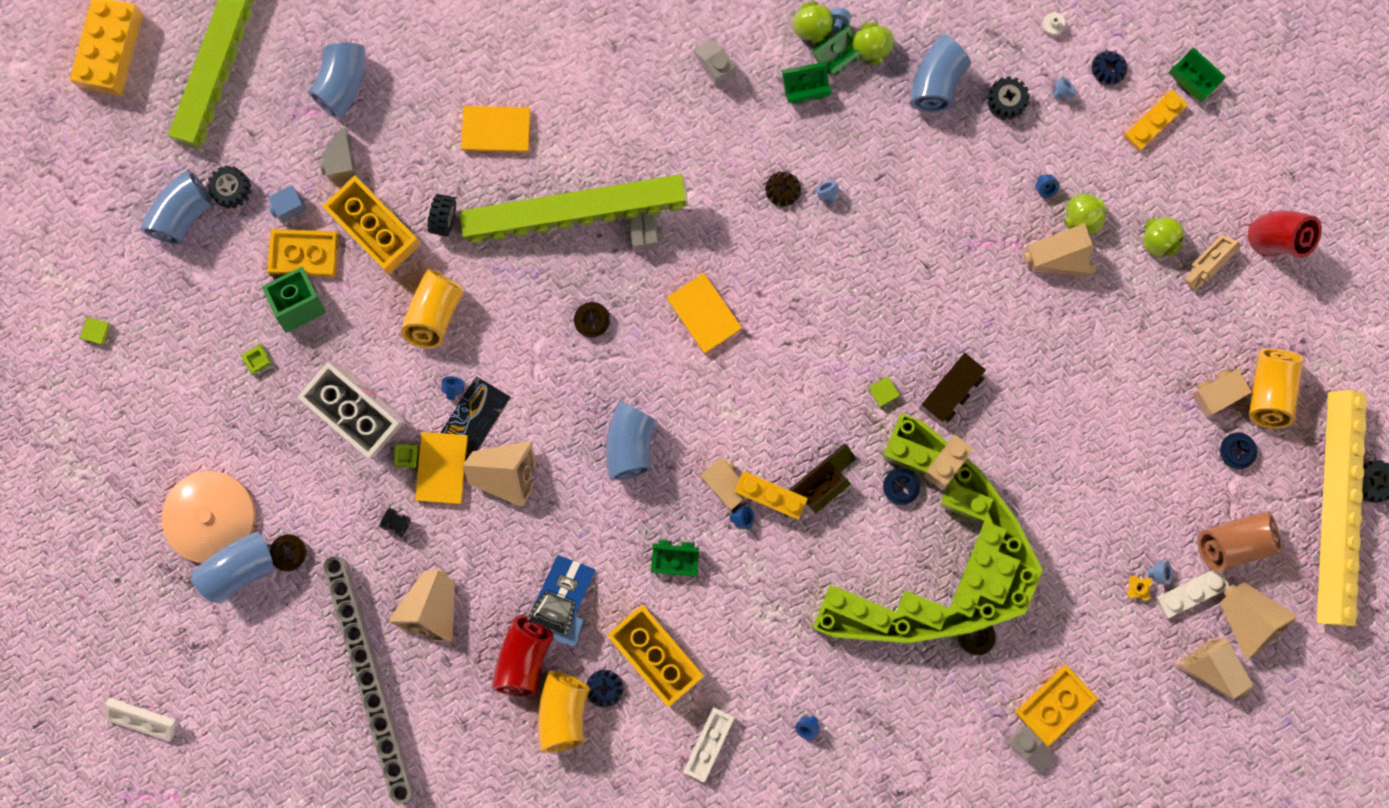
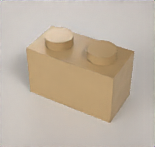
M1228 368L1216 375L1218 378L1216 381L1211 383L1208 379L1196 386L1198 391L1192 395L1206 418L1252 393L1238 368L1232 372Z
M954 434L926 471L924 478L943 491L974 448Z
M719 458L700 475V478L732 512L746 497L734 493L739 481L738 475L734 472L736 467L729 459L724 461L722 458Z

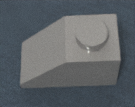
M713 39L693 49L694 54L716 87L735 76L734 64L725 50Z
M345 127L340 128L322 153L323 162H320L322 174L326 175L330 181L357 176L350 134Z
M1019 725L1005 741L1013 751L1040 775L1056 758L1052 751L1024 725Z

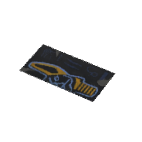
M476 376L440 433L467 435V460L473 451L478 450L509 401L510 396Z

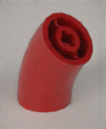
M1287 210L1263 214L1254 220L1248 229L1250 246L1255 252L1269 257L1280 254H1287L1297 258L1307 257L1315 250L1322 235L1321 221L1316 216Z
M515 616L504 638L498 656L492 683L493 691L511 696H533L536 694L541 668L554 638L549 628L528 621V616Z

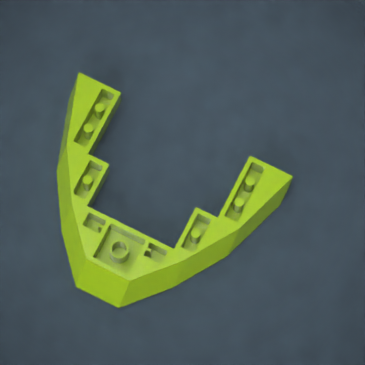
M901 413L883 459L925 476L926 471L948 442L923 421ZM967 458L947 485L939 507L979 522L983 526L950 607H945L905 590L895 612L830 584L812 629L837 638L913 643L971 633L1026 614L1043 569L1017 518L980 468Z

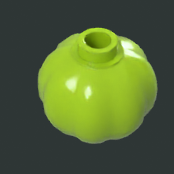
M817 1L801 5V10L793 18L792 25L796 35L802 40L812 42V45L825 42V37L833 30L834 19L831 16V10L825 5H818Z
M878 22L861 25V30L856 32L852 42L853 49L861 52L859 55L860 59L870 62L871 66L884 63L883 59L891 53L894 46L892 32L886 26H879Z
M1083 193L1069 200L1066 206V218L1063 220L1068 229L1085 224L1088 234L1093 235L1103 228L1106 221L1104 214L1108 213L1100 197L1095 198L1091 194Z
M1153 217L1144 225L1146 230L1143 235V245L1151 255L1161 258L1168 255L1171 258L1184 246L1181 242L1185 238L1184 228L1176 219L1163 217L1156 220Z

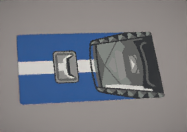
M557 555L527 620L566 635L592 580L595 569Z

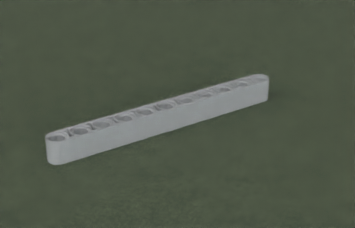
M330 556L324 561L323 570L388 793L394 803L404 804L414 797V786L350 568L345 559ZM335 561H339L341 564V568L337 573H333L331 570V566ZM345 583L347 585V592L341 596L338 593V586ZM348 605L354 608V613L350 618H347L344 614V610ZM355 627L361 633L357 640L351 638V631ZM360 650H364L367 653V659L363 663L357 659V654ZM368 672L374 676V681L371 685H367L364 682V675ZM373 695H377L380 698V705L377 708H374L370 703ZM381 717L387 721V727L383 731L377 727V721ZM387 740H390L394 745L391 753H387L383 747ZM393 763L400 766L401 771L398 776H394L390 772V767ZM399 786H403L407 790V797L405 799H401L397 795Z

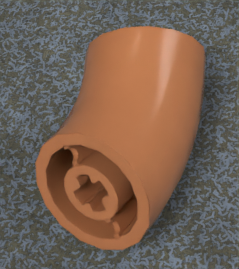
M1271 511L1223 523L1201 531L1198 535L1200 555L1206 565L1216 572L1282 554L1280 533Z

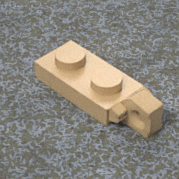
M1221 234L1191 265L1190 274L1185 278L1188 287L1196 291L1204 284V281L1207 282L1241 248L1240 243Z

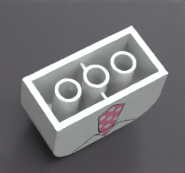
M327 362L297 397L368 459L375 457L405 422L390 405L350 371L336 362Z

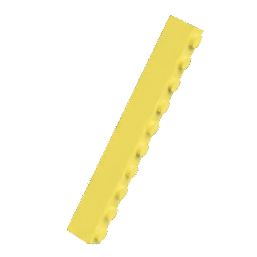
M1355 390L1328 392L1317 623L1331 626L1356 627L1367 394Z

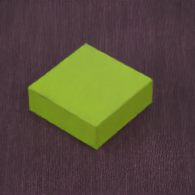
M87 317L80 339L104 346L111 324Z
M261 344L241 355L253 376L273 365Z
M889 376L868 387L879 408L900 396Z
M395 444L393 467L417 469L419 445Z

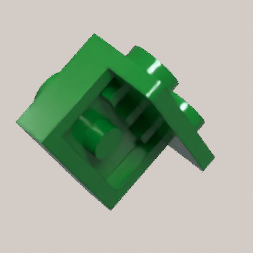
M845 26L811 51L818 63H826L828 75L835 76L845 70L844 66L850 61L853 63L861 58L859 56L861 52L859 50L855 51L852 47L855 35L849 26Z
M1194 47L1168 72L1200 103L1226 78L1223 73Z
M825 62L781 70L784 95L788 103L800 104L805 100H821L826 98V96L832 95Z
M658 540V544H653L651 573L697 577L700 549L695 547V543L681 542V546L672 545V541Z

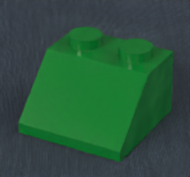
M303 266L262 286L270 307L285 333L327 313Z

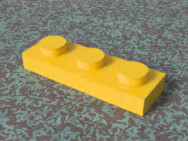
M1171 89L1123 137L1139 152L1188 104Z
M742 471L734 493L799 520L808 499L746 471Z

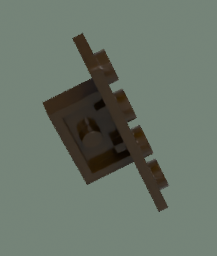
M842 444L789 490L808 498L806 505L817 514L851 485L841 472L856 460L855 455L847 444Z

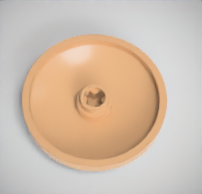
M213 471L192 474L180 481L169 493L162 510V528L169 545L182 557L198 563H203L223 547L253 533L256 522L255 505L245 486L229 475Z

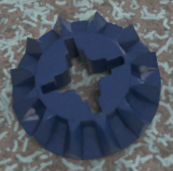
M1106 50L1098 53L1094 58L1091 66L1092 74L1098 82L1104 85H1115L1125 78L1128 63H1126L1124 56L1117 53V50ZM1105 62L1108 64L1116 63L1113 68L1114 72L1111 69L1103 72L1107 66Z
M1244 433L1228 435L1221 442L1219 450L1222 457L1221 460L1228 467L1237 470L1251 466L1255 462L1258 452L1254 440ZM1237 444L1239 445V449L1247 451L1243 454H1240L1239 458L1237 457L1236 453H1232L1229 451L1235 449Z
M897 468L889 472L885 477L883 492L887 499L896 505H907L917 498L920 492V482L916 474L911 470ZM894 479L900 483L905 482L907 479L909 480L905 486L907 493L903 491L894 493L897 488Z
M603 669L594 672L586 683L590 688L587 696L588 699L599 707H610L616 704L623 693V684L620 677L611 670ZM603 678H605L607 686L614 687L611 691H607L605 699L603 698L602 691L594 690V688L602 685Z

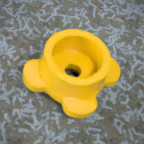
M1135 575L1131 576L1127 591L1128 597L1141 598L1143 601L1150 598L1149 588L1152 585L1151 579H1141Z

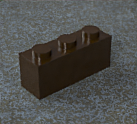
M964 352L920 405L919 409L939 425L943 421L949 423L956 414L953 409L958 403L963 406L971 396L968 391L972 386L978 388L985 377L982 374L986 369Z

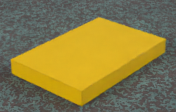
M463 106L461 150L529 153L530 107Z
M270 229L267 274L286 275L303 266L308 276L336 277L339 233L337 231Z
M705 273L666 297L704 355L742 330V327Z
M421 433L415 501L462 505L465 476L463 464L466 461L467 435Z
M1064 664L1014 713L1049 747L1099 699Z

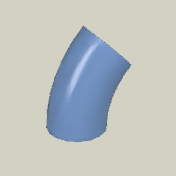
M942 34L933 43L918 67L910 96V105L916 110L939 112L952 107L955 88L962 75L972 64L964 49L949 35Z
M335 43L327 45L322 49L320 72L308 93L325 112L336 120H341L349 110L360 89L365 70L366 48L356 43Z
M190 169L176 177L158 195L143 220L140 228L141 232L166 243L182 244L193 222L213 205L206 188Z
M620 400L610 422L606 446L609 479L612 481L633 478L645 474L652 469L650 443L654 428L658 422Z
M256 531L214 553L191 573V579L197 591L204 598L220 604L224 603L246 585L273 572V562L263 537Z

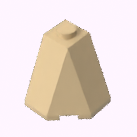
M1085 224L1030 244L1024 250L1025 253H1023L1025 264L1030 266L1032 272L1089 278L1095 273V264L1093 262L1090 263L1093 245Z
M526 441L473 451L463 464V472L466 474L468 484L518 506H524L532 493L533 483L529 481L531 469H535L536 464L532 442Z
M441 569L423 571L394 611L389 622L407 633L428 636L427 639L434 642H451L453 638L455 581L449 578L447 573Z
M1245 582L1238 586L1234 584L1224 592L1226 597L1220 603L1242 653L1247 660L1260 653L1268 643L1282 634L1297 618L1294 613Z
M1226 637L1212 638L1175 664L1178 669L1227 699L1236 698L1239 700L1249 693L1248 689L1253 686Z

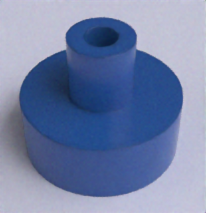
M1051 174L1039 176L1035 185L1036 191L1042 198L1054 196L1060 188V183Z
M447 376L442 379L440 389L446 394L448 400H454L455 396L463 393L465 383L458 377Z
M738 506L734 513L730 515V521L735 524L736 528L750 529L753 526L754 513L751 507Z
M815 716L801 717L795 725L797 734L805 740L813 741L820 733L819 720Z

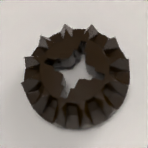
M778 171L767 180L765 193L769 201L774 205L780 207L790 206L798 200L801 194V183L797 176L789 171ZM786 181L787 188L790 190H786L782 197H780V189L777 186H781Z
M587 302L576 310L574 325L577 331L586 338H597L605 334L610 326V315L602 304ZM590 311H592V315L595 318H599V321L595 322V329H593L590 323L585 322L589 319Z
M286 534L274 540L269 552L273 565L277 569L291 572L300 568L303 562L306 561L307 549L299 537ZM284 546L288 549L296 548L292 552L293 559L289 557L282 558L286 553Z
M993 626L978 630L979 634L986 636V638L979 639L977 647L974 639L967 637V635L974 634L975 631L958 635L960 646L972 655L986 654L993 648L996 641V633Z

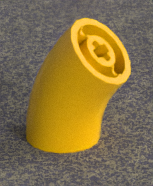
M428 268L416 289L401 328L403 339L419 348L432 349L441 346L451 318L465 293V289L447 276Z
M1281 349L1259 350L1249 419L1254 424L1265 428L1278 429L1291 426L1295 422L1299 384L1304 358L1301 355Z
M549 671L541 695L538 731L542 753L561 752L585 743L583 714L590 688L578 678L560 671Z

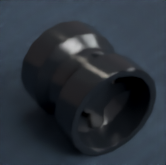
M390 507L381 520L380 528L385 531L391 529L395 536L402 538L411 523V517L405 514L398 515L397 510Z

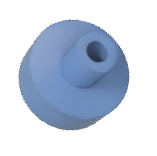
M839 7L831 10V16L834 19L832 26L834 31L839 32L845 26H849L851 21L849 11Z
M1062 76L1055 82L1057 90L1052 95L1056 100H1059L1062 96L1069 100L1077 92L1072 83Z
M830 180L820 184L815 191L819 200H827L829 204H833L837 201L836 195L840 189L835 180Z
M1158 561L1155 564V568H1149L1148 576L1154 577L1158 585H1169L1172 580V566L1170 562Z

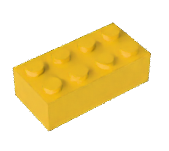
M116 0L90 1L69 79L78 88L122 97L143 18V13L135 4Z
M356 176L352 177L322 205L325 211L388 275L421 246L419 240Z
M643 604L607 634V637L668 708L704 677Z

